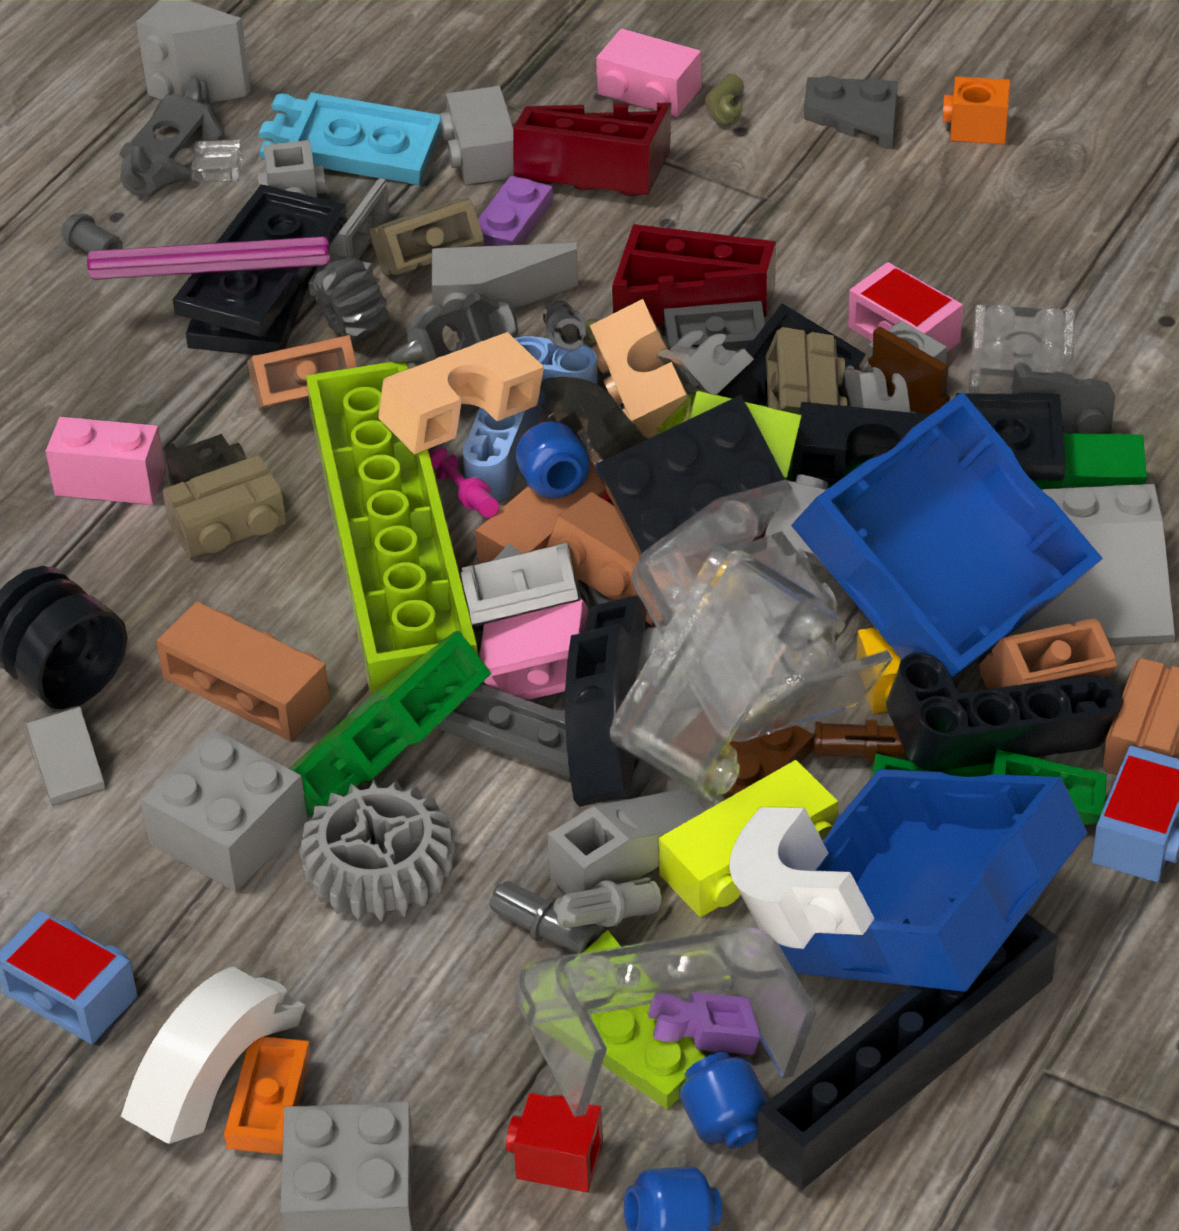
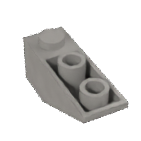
M684 789L593 805L548 833L550 879L566 894L593 889L597 882L610 880L615 884L638 880L659 867L658 838L707 810Z

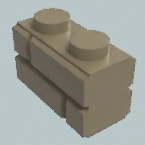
M454 199L369 228L370 238L383 274L399 275L416 269L417 266H425L432 263V248L479 247L485 245L471 199Z
M785 327L777 330L766 354L768 407L799 415L801 402L847 406V398L839 396V387L844 378L845 360L844 358L837 357L834 335L811 332L807 335L804 330Z
M259 455L162 490L169 525L177 539L180 540L189 559L206 553L220 552L228 545L255 535H266L286 523L280 486L272 474H269L267 466Z

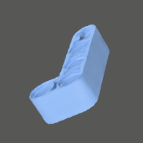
M534 336L515 338L544 366L538 405L500 421H496L487 411L479 408L463 447L464 477L466 479L472 477L482 479L489 486L491 496L498 502L503 500L510 493L519 471L516 462L517 445L522 435L531 427L537 425L543 407L581 410L595 403L598 399L597 355L594 349L588 345L583 344L577 349L565 350L559 347V345H555L548 338Z

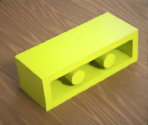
M797 760L658 838L659 875L700 918L718 907H726L732 904L741 895L730 873L731 852L741 831L760 807L805 808L821 840L823 841L829 834L838 818V800Z

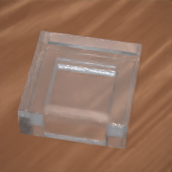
M195 141L191 169L193 183L239 181L242 159L241 141Z

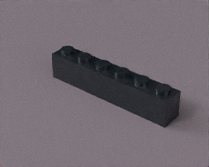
M1026 913L967 991L919 986L908 987L758 1109V1154L799 1189H805L1053 981L1058 937Z

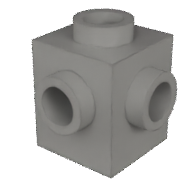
M310 140L263 145L267 172L257 173L259 186L263 184L317 198V194L326 193L323 165L313 166Z

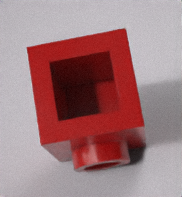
M529 1093L522 1116H512L506 1138V1151L514 1153L516 1179L588 1193L603 1145L602 1107L576 1102L562 1095L544 1096Z

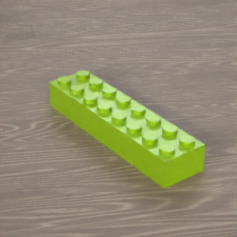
M386 362L306 375L311 420L370 696L374 695L408 666L455 631L462 633L478 655L477 644L429 451L427 449L414 454L378 418L383 379L398 372L408 370L407 363Z

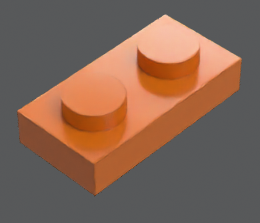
M264 1036L247 1047L224 1132L226 1149L283 1154L284 1107H295L300 1104L312 1056L309 1041Z

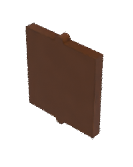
M881 326L873 331V352L868 362L872 368L877 367L883 372L886 378L889 397H892L895 393V387L892 383L893 374L898 373L907 384L910 411L921 414H933L950 401V397L946 394L948 365Z

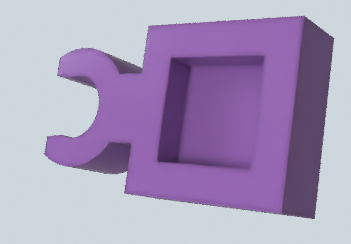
M692 992L689 1002H685L677 996L659 993L654 994L648 1010L649 1018L658 1019L653 1036L660 1041L675 1042L683 1037H689L694 1039L696 1050L754 1055L760 1039L759 1030L748 997Z

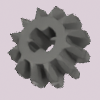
M347 257L341 261L336 260L326 265L324 270L316 274V278L313 280V289L316 293L315 300L321 308V314L328 321L329 328L335 329L338 337L350 335L351 343L353 344L360 339L365 340L375 335L377 330L385 326V322L388 320V310L385 307L387 300L382 296L381 286L374 280L373 273L366 270L363 262Z

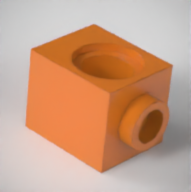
M955 76L953 95L944 94L942 122L951 123L950 141L1005 144L1010 79Z

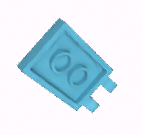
M311 92L307 100L296 99L288 94H277L271 105V110L282 111L285 114L277 113L274 121L263 122L259 131V137L273 141H264L263 145L310 140L313 166L323 165L324 169L420 185L442 130L439 114ZM262 145L259 156L265 159L264 146Z

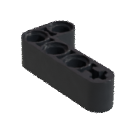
M912 653L906 655L900 662L886 701V706L910 761L920 768L929 771H940L990 764L996 750L1029 757H1041L1100 747L1105 742L1113 719L1120 709L1122 697L1120 691L1112 682L1099 676H1082L957 693L949 672L942 661L927 653Z

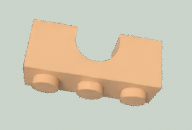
M643 299L590 325L597 341V345L591 347L597 355V366L602 374L609 371L611 376L603 379L606 388L616 406L624 403L625 408L617 413L627 434H640L649 439L689 420L693 403L672 362L664 365L656 356L663 349L668 350Z
M506 332L384 378L378 418L414 454H417L456 438L461 404L478 406L487 411L496 421L537 406L544 366Z

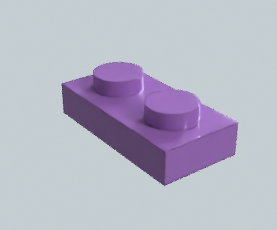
M510 176L478 218L485 245L482 246L522 245L552 204L553 186Z

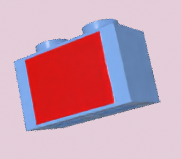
M1130 745L1096 826L1092 863L1159 883L1166 862L1177 863L1179 859V759Z
M40 910L0 950V986L2 994L91 1045L138 997L132 972V963L120 949L112 945L103 946L85 936L72 922L67 920L60 922Z

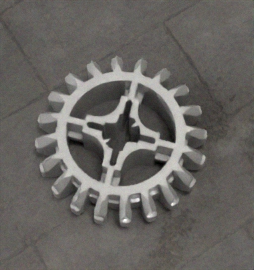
M373 779L369 789L359 790L351 783L348 795L343 797L330 793L328 806H315L312 820L304 823L303 840H301V847L299 848L304 878L308 882L309 887L314 888V893L318 896L319 902L330 901L336 914L351 908L357 921L366 912H374L381 922L387 911L396 910L405 917L408 904L413 903L425 908L428 893L441 894V888L444 884L443 879L451 875L455 843L454 836L451 835L450 821L446 816V812L440 811L434 797L423 799L418 786L403 792L397 780L388 788H380Z

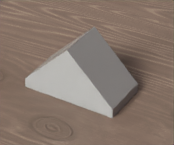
M73 706L21 723L23 734L52 806L105 789L81 707Z

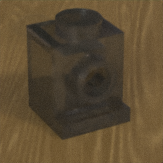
M222 434L177 449L174 443L164 446L171 486L190 481L192 478L247 459L240 443L237 442L229 445Z

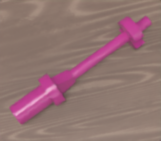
M445 447L436 448L429 453L433 471L439 468L436 477L439 479L451 478L459 486L458 498L466 508L477 510L486 518L496 515L499 510V503L491 496L489 486L482 479L476 477L466 479L457 471V457L452 454L449 458H445L448 452Z

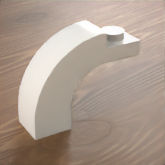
M760 807L741 831L730 857L731 877L761 932L770 940L780 945L804 949L815 933L863 935L875 919L851 872L815 871L829 853L805 808Z
M230 967L214 974L183 1000L156 1035L133 1079L121 1117L167 1144L203 1133L218 1089L236 1059L248 1046L259 1038L299 1026L305 1004L286 994L287 990L282 984L267 978H254L235 967Z

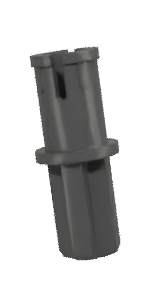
M511 881L498 884L493 891V896L489 903L493 912L529 930L531 938L537 942L546 939L579 957L602 935L601 927L596 924L568 929L560 926L557 923V914L553 910L554 902L557 900L554 897L545 900Z

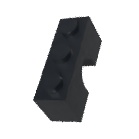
M801 402L799 411L801 420L793 450L792 482H796L797 475H806L824 480L829 483L828 486H833L844 478L855 465L892 450L913 427L931 414Z

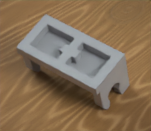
M701 330L687 333L670 350L663 349L656 355L664 365L672 362L688 392L696 394L697 391L713 395H717L754 360L745 349H740L737 352L726 350L721 345L726 338L724 334L712 335L696 350L691 349L692 344L699 341L703 336V331Z
M851 365L845 366L840 391L841 396L847 398V406L915 413L910 411L907 384L900 374H893L892 383L895 387V393L892 397H889L886 378L879 368L873 367L872 372H862L855 370Z
M568 543L462 568L461 577L472 625L475 626L581 600Z

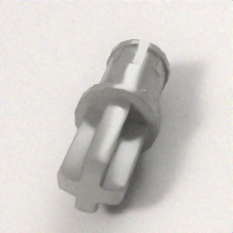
M649 877L621 884L605 880L597 882L593 889L565 894L563 898H558L554 902L553 910L557 914V923L566 929L594 923L611 927L618 925L622 919L627 917L656 913L661 905V893L657 883L650 881Z

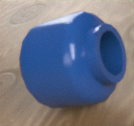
M543 422L535 425L522 435L516 448L518 468L528 486L540 496L549 499L564 498L575 493L584 484L589 475L590 459L587 450L577 434L567 425L558 422Z
M719 1052L699 1060L685 1072L687 1080L682 1085L679 1096L701 1141L710 1144L725 1142L728 1149H735L758 1137V1109L765 1105L769 1099L751 1064L747 1060L739 1057L730 1058L727 1052Z
M692 1166L644 1170L636 1179L635 1184L628 1186L624 1196V1219L628 1231H711L712 1226L720 1223L722 1216V1202L719 1191L715 1187H710L705 1175L699 1169Z

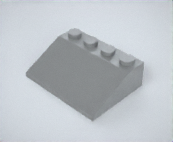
M1155 485L1041 489L1058 504L1103 559L1073 586L1009 636L1064 624L1073 626L1075 622L1096 618L1100 622L1110 645L1174 642L1175 630L1164 527Z

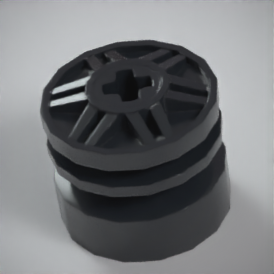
M39 566L25 570L9 580L0 590V668L4 669L14 679H17L50 708L63 710L73 706H80L100 693L116 674L125 655L128 636L125 623L121 618L94 596L88 595L77 583L71 581L57 568Z

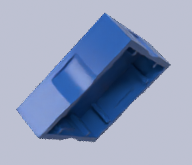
M963 392L913 427L892 450L867 460L817 496L791 525L901 659L912 653H927L935 656L945 665L952 680L994 648L1001 638L1008 637L1073 586L1103 559L1058 504L1028 477L1010 447Z
M878 769L837 818L829 834L823 840L829 854L815 870L851 872L875 918L863 935L815 933L804 949L780 945L770 940L764 934L763 936L783 972L967 991L1083 840L1087 831L1061 777L999 774L961 777L942 772Z

